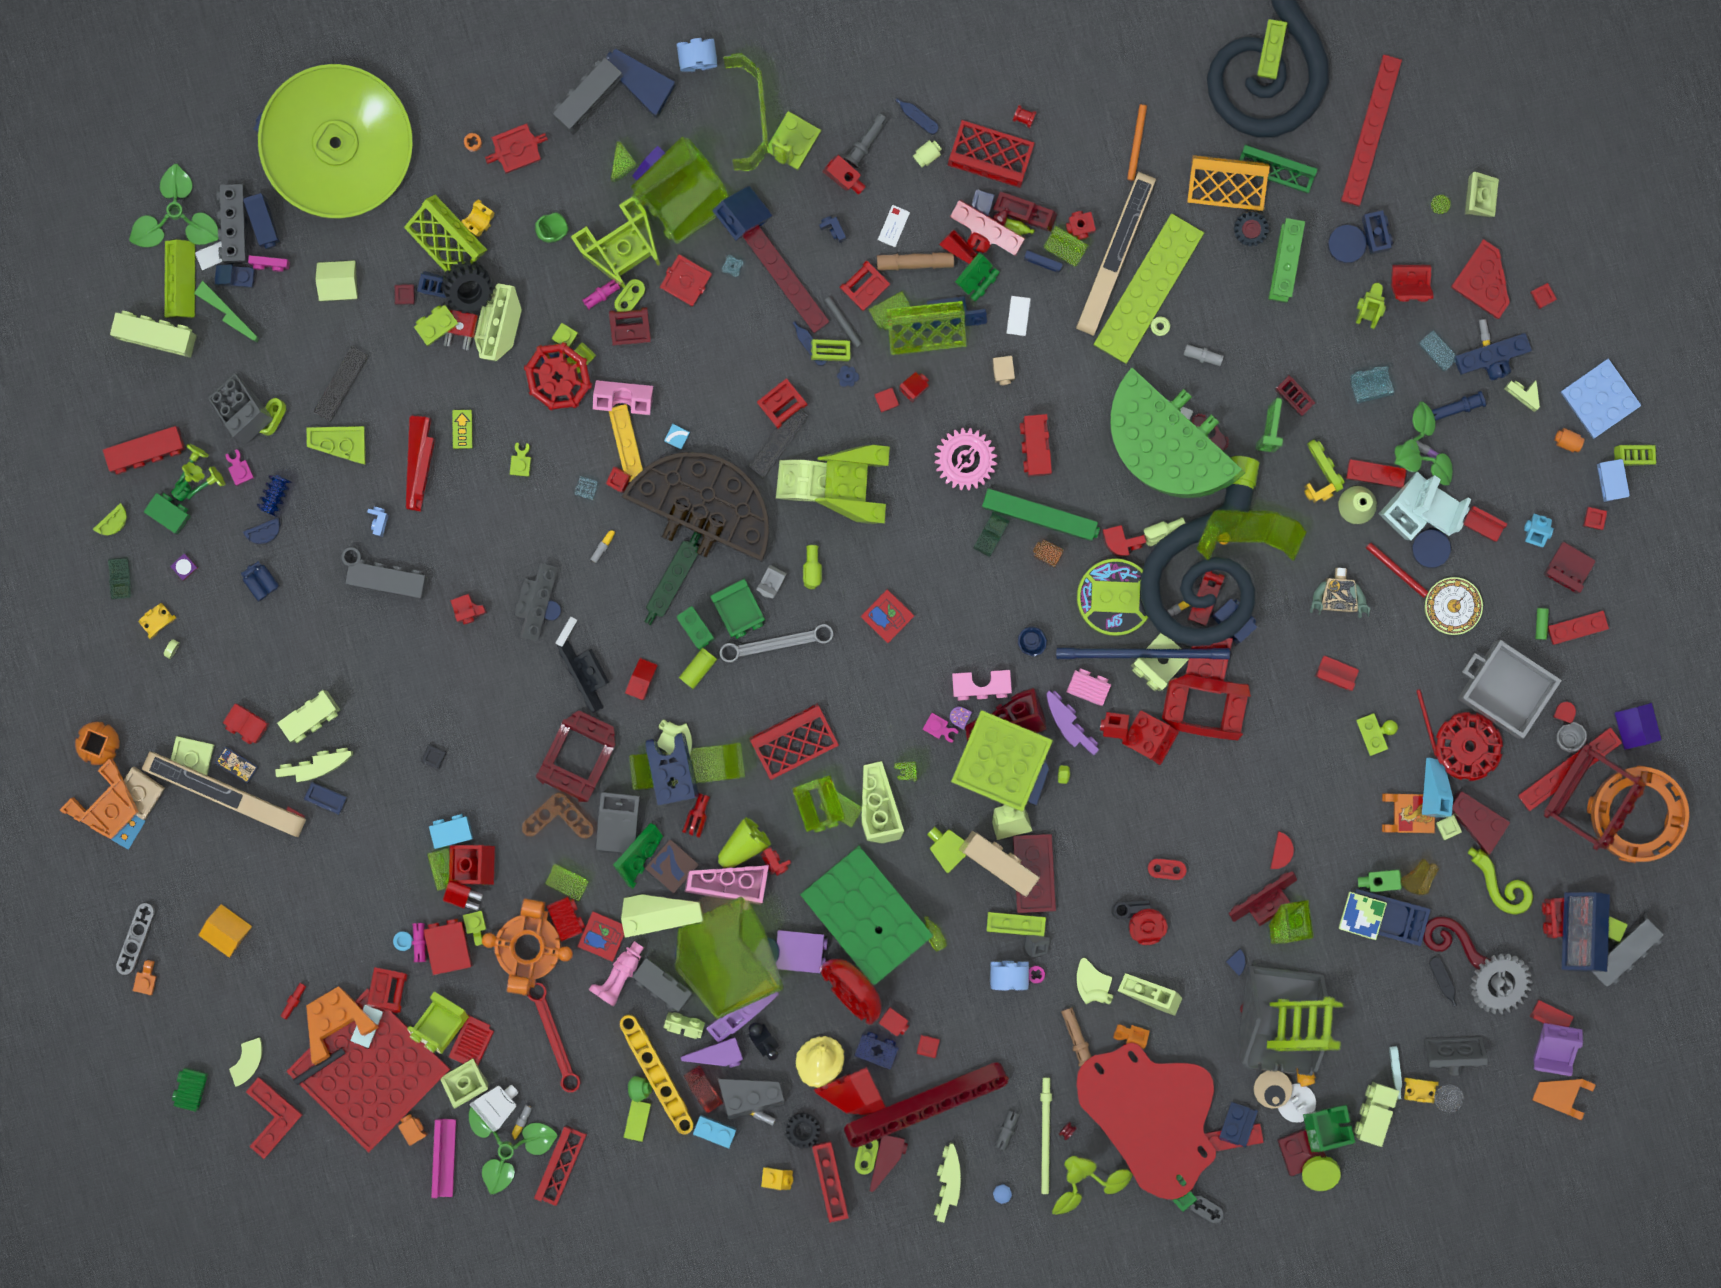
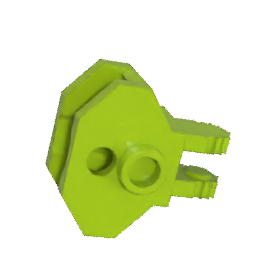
M1374 283L1371 290L1366 292L1364 298L1359 299L1357 309H1359L1356 318L1357 324L1361 323L1362 318L1371 321L1370 327L1375 329L1380 316L1383 317L1386 306L1384 305L1385 297L1381 296L1383 290L1381 284Z

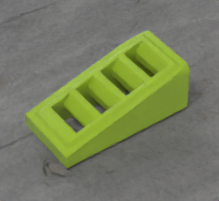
M1619 445L1614 447V459H1622L1624 466L1655 465L1656 448L1655 445ZM1630 450H1632V460H1630ZM1638 450H1640V460H1638ZM1645 450H1648V460L1645 457Z

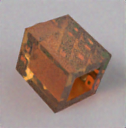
M1044 539L1042 543L1037 542L1033 550L1036 553L1034 558L1053 568L1064 551Z

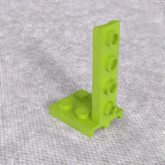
M788 111L765 152L775 156V160L783 165L787 163L796 170H799L821 130Z

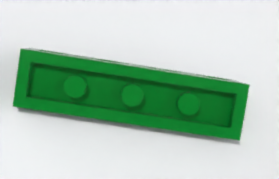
M1247 145L1243 147L1239 159L1243 161L1244 157H1248L1253 162L1268 163L1273 172L1268 174L1267 180L1305 193H1309L1317 172L1316 168ZM1287 170L1292 178L1286 181L1281 180L1278 172ZM1300 176L1308 177L1307 187L1299 186L1296 178Z

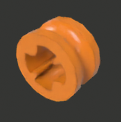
M470 133L464 138V145L469 151L474 152L480 149L482 141L477 134ZM473 137L476 138L478 144L470 147L468 140H472Z

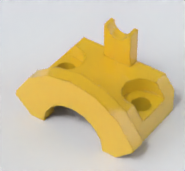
M479 199L474 202L470 215L461 221L477 237L484 230H488L491 226L489 222L494 217V212L481 204L482 201Z
M160 603L146 612L138 622L149 634L148 638L151 639L161 629L171 624L176 617L171 615L163 603Z
M1404 1078L1406 1082L1404 1099L1434 1103L1436 1086H1438L1439 1082Z

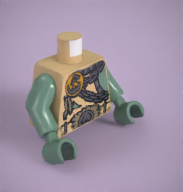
M1335 568V579H1326L1314 591L1310 613L1313 612V609L1319 611L1318 615L1321 614L1322 610L1358 611V617L1361 618L1362 612L1367 613V617H1369L1370 608L1367 606L1366 598L1360 586L1355 584V580H1346L1347 569Z

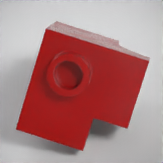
M470 594L450 600L457 622H463L464 625L474 622L475 617L487 613L485 606H477L473 603Z

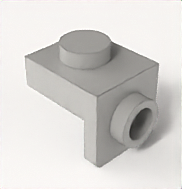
M769 565L756 590L764 597L773 599L786 573Z

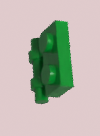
M978 253L955 283L968 295L974 291L970 298L976 302L979 297H983L988 286L997 280L996 277L1000 272L993 268L989 273L988 271L993 265L984 255ZM983 277H984V278H985L984 281L978 286V283H979V282L983 279Z

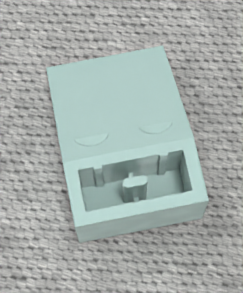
M1416 472L1378 513L1405 540H1412L1427 523V521L1412 512L1423 483L1426 481L1419 472Z

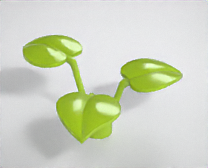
M1077 1156L1069 1157L1064 1165L1069 1171L1067 1181L1072 1183L1073 1191L1066 1192L1058 1199L1052 1214H1064L1074 1210L1079 1205L1082 1196L1077 1193L1076 1183L1087 1176H1092L1101 1185L1105 1186L1104 1192L1106 1194H1114L1128 1185L1133 1175L1132 1172L1129 1170L1116 1171L1108 1178L1107 1182H1104L1093 1173L1096 1169V1164L1093 1161L1078 1158Z

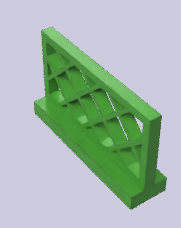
M1276 398L1268 406L1264 436L1256 442L1255 450L1274 453L1282 446L1283 438L1277 437L1282 399Z

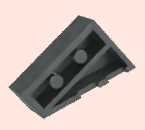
M649 958L644 960L633 975L635 984L641 988H648L651 991L649 994L657 1000L661 998L672 1011L676 1010L679 1012L693 993L690 988Z

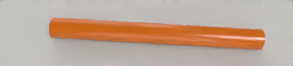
M1142 104L1139 105L1127 177L1129 181H1135L1147 106Z

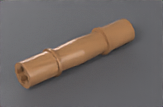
M951 252L877 255V270L899 271V269L954 267V254Z

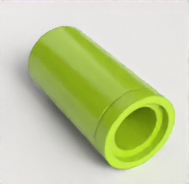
M702 648L679 678L694 689L717 659Z

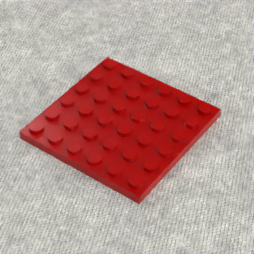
M369 988L355 1001L362 1010L367 1005ZM379 1008L376 1009L383 1011V1014L378 1024L379 1028L376 1030L369 1048L351 1041L357 1026L354 1020L323 1039L329 1055L341 1047L345 1050L346 1054L299 1084L368 1152L450 1070L435 1053L425 1047L426 1044L421 1041L417 1043L410 1038L411 1034L407 1030L408 1027L393 1012ZM310 1048L286 1071L293 1079L314 1066L311 1061Z

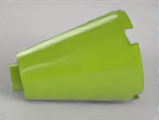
M745 817L741 820L718 854V862L723 868H734L766 850L771 845L764 831L760 832L757 829L759 826L751 819Z

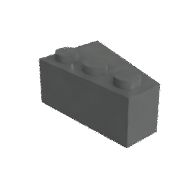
M718 1079L728 1120L784 1105L779 1082Z

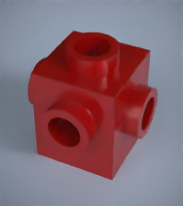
M1082 211L1074 212L1071 214L1072 217L1068 218L1066 228L1068 234H1072V238L1077 237L1078 240L1088 238V234L1095 233L1096 229L1091 212L1084 214Z

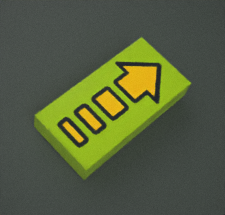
M453 410V449H473L472 410Z

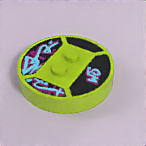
M1108 559L1095 564L1084 574L1077 589V606L1081 617L1093 630L1108 636H1121L1135 631L1148 619L1141 600L1140 582L1143 570L1139 566L1123 559Z

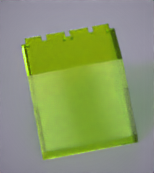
M742 896L729 902L732 906L731 909L727 903L713 909V913L711 911L704 913V921L683 925L678 928L675 969L716 1019L783 990V984L764 927L749 900L745 901Z

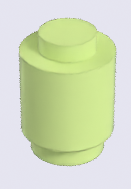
M929 140L915 151L916 153L913 157L921 167L928 166L941 156L939 151L942 149L936 141L931 142Z

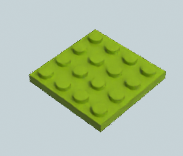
M981 710L951 782L1023 812L1053 740Z

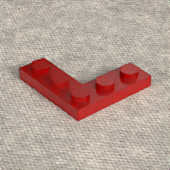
M258 1077L246 1093L275 1118L250 1145V1148L265 1159L303 1114L263 1079Z

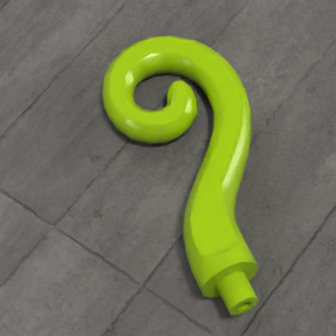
M1471 847L1467 853L1472 856L1471 861L1483 871L1489 895L1493 903L1500 910L1508 914L1517 915L1524 913L1530 908L1533 901V893L1527 883L1521 880H1514L1506 885L1505 896L1511 901L1515 900L1513 893L1515 888H1520L1524 893V898L1519 904L1513 905L1508 903L1499 893L1496 872L1490 857L1482 849L1477 851Z

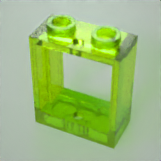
M831 775L792 788L806 832L814 830L817 833L826 830V825L829 829L838 826V821L845 819ZM815 788L818 790L828 819L819 822L809 790Z

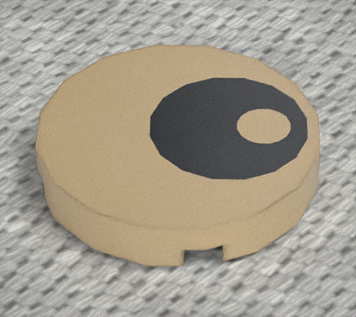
M1266 1071L1256 1079L1254 1094L1258 1102L1263 1106L1279 1108L1285 1105L1291 1098L1292 1084L1284 1073L1280 1071Z

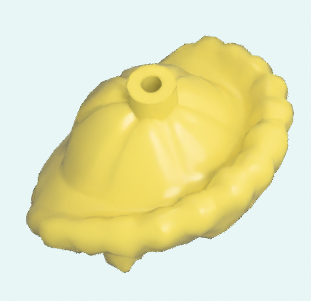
M818 1036L812 1038L801 1046L797 1052L796 1068L801 1080L808 1086L816 1088L825 1086L841 1073L845 1059L844 1050L841 1044L831 1037Z

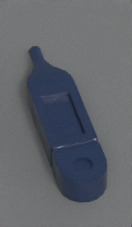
M898 98L895 100L900 104L904 114L931 135L937 133V123L911 103L902 102Z
M794 321L792 324L796 328L799 341L810 356H812V336ZM814 360L819 366H823L827 362V360Z

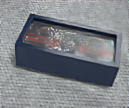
M1597 892L1564 893L1562 970L1607 972L1610 894Z

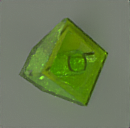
M1308 900L1281 904L1269 924L1271 944L1290 943L1313 938Z

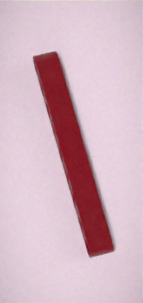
M995 1062L852 1121L844 1127V1133L850 1146L857 1148L1002 1088L1008 1083L1009 1078L1002 1064Z

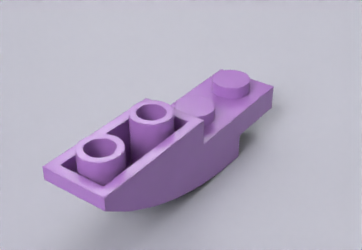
M1048 691L1046 698L1049 710L1062 735L1073 747L1080 743L1092 755H1095L1099 750L1096 747L1098 743L1091 736L1087 738L1083 734L1084 729L1077 723L1075 725L1072 724L1077 718L1074 715L1076 711L1069 704L1065 706L1061 702L1062 697L1057 692L1053 691L1051 693Z
M768 979L764 980L738 1000L737 1004L709 1024L706 1029L718 1043L764 1009L779 994Z

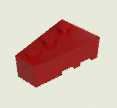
M1047 414L1024 416L1023 423H1019L1020 434H1024L1025 442H1021L1022 454L1026 453V461H1023L1024 473L1028 472V477L1051 475L1052 473Z

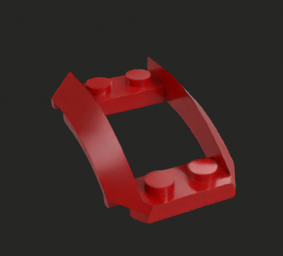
M1185 673V675L1169 681L1162 719L1177 731L1238 741L1243 735L1241 728L1247 698L1250 696L1249 685L1203 678ZM1189 686L1227 693L1221 728L1182 722Z

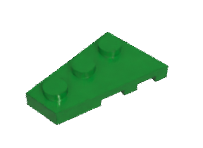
M652 823L642 831L637 839L613 864L627 886L632 889L636 885L634 881L639 873L642 874L645 869L643 867L648 857H652L663 837L658 828Z

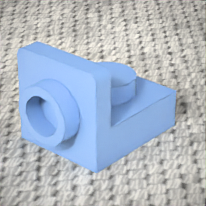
M374 507L373 510L368 509L367 512L369 514L378 516L372 522L371 530H374L373 534L383 537L389 515L384 513L385 509Z

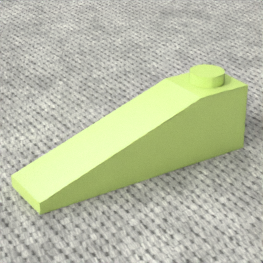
M882 761L863 766L862 826L867 841L877 843L899 840L904 832Z

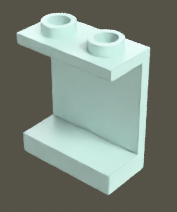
M1434 475L1424 481L1412 512L1450 536L1462 529L1464 525L1463 519L1470 509L1468 506L1471 499L1466 498L1459 502L1438 488L1441 479Z

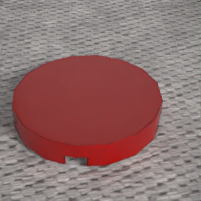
M1144 909L1133 915L1129 921L1128 928L1133 940L1141 945H1152L1158 943L1163 935L1165 936L1168 926L1161 912L1155 909Z

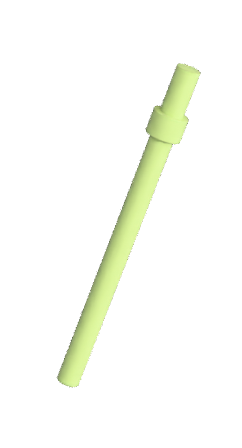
M1043 1078L1042 1093H1040V1101H1042L1041 1194H1049L1050 1101H1052V1093H1050V1078Z

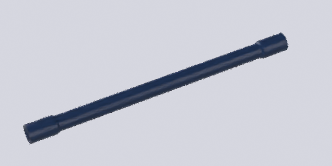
M1057 648L1056 658H1198L1230 660V648Z

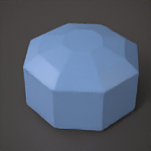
M1004 1184L996 1186L993 1191L995 1201L1001 1204L1009 1202L1012 1196L1010 1187Z

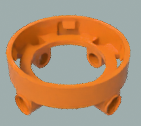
M1637 765V767L1624 770L1635 777H1641L1646 786L1655 789L1663 797L1668 812L1665 817L1663 832L1651 842L1633 844L1615 834L1614 842L1607 847V850L1619 857L1618 860L1636 863V861H1653L1669 854L1682 841L1689 823L1688 802L1678 783L1662 771ZM1619 772L1608 777L1598 788L1595 796H1590L1588 801L1587 813L1591 814L1592 826L1598 840L1601 839L1610 824L1609 810L1612 800L1622 789L1634 785V782L1626 777L1621 779L1622 774ZM1671 783L1673 785L1671 787L1672 791L1676 796H1680V799L1675 801L1671 792L1664 785ZM1668 840L1671 846L1666 845L1658 850L1660 854L1654 855L1652 851L1661 847Z

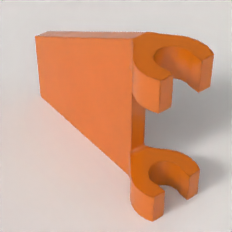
M1584 1079L1539 1082L1532 1100L1582 1120L1584 1113L1573 1109L1572 1105L1580 1087L1594 1091L1596 1084Z

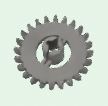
M1499 954L1498 958L1493 955L1491 961L1485 959V965L1479 964L1481 969L1474 971L1477 976L1471 978L1474 983L1470 987L1474 989L1471 994L1475 996L1474 1001L1478 1003L1480 1008L1484 1007L1486 1012H1489L1491 1008L1493 1014H1496L1498 1009L1499 1013L1503 1014L1504 1008L1509 1013L1511 1012V1005L1518 1009L1516 1002L1524 1004L1521 996L1528 998L1524 991H1531V988L1526 984L1533 982L1527 978L1532 976V974L1526 971L1529 970V967L1524 965L1523 960H1518L1517 956L1511 957L1510 954H1506L1505 957L1503 954ZM1505 971H1508L1512 974L1513 984L1505 976ZM1492 975L1494 976L1491 979V986L1496 990V995L1491 994L1488 989V982Z

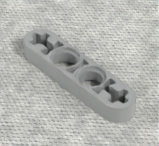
M150 903L139 905L135 912L116 964L117 971L120 974H130L135 969L155 915V908ZM146 906L149 907L148 911L151 912L150 915L145 916L144 920H148L147 924L143 921H137L138 918L142 919L144 913L141 912V909H145ZM137 924H141L144 927L142 935H137L134 932V927ZM131 942L136 943L138 947L135 953H130L127 950V946ZM124 954L134 957V960L129 959L128 965L130 969L123 971L121 963H125L128 957H124Z

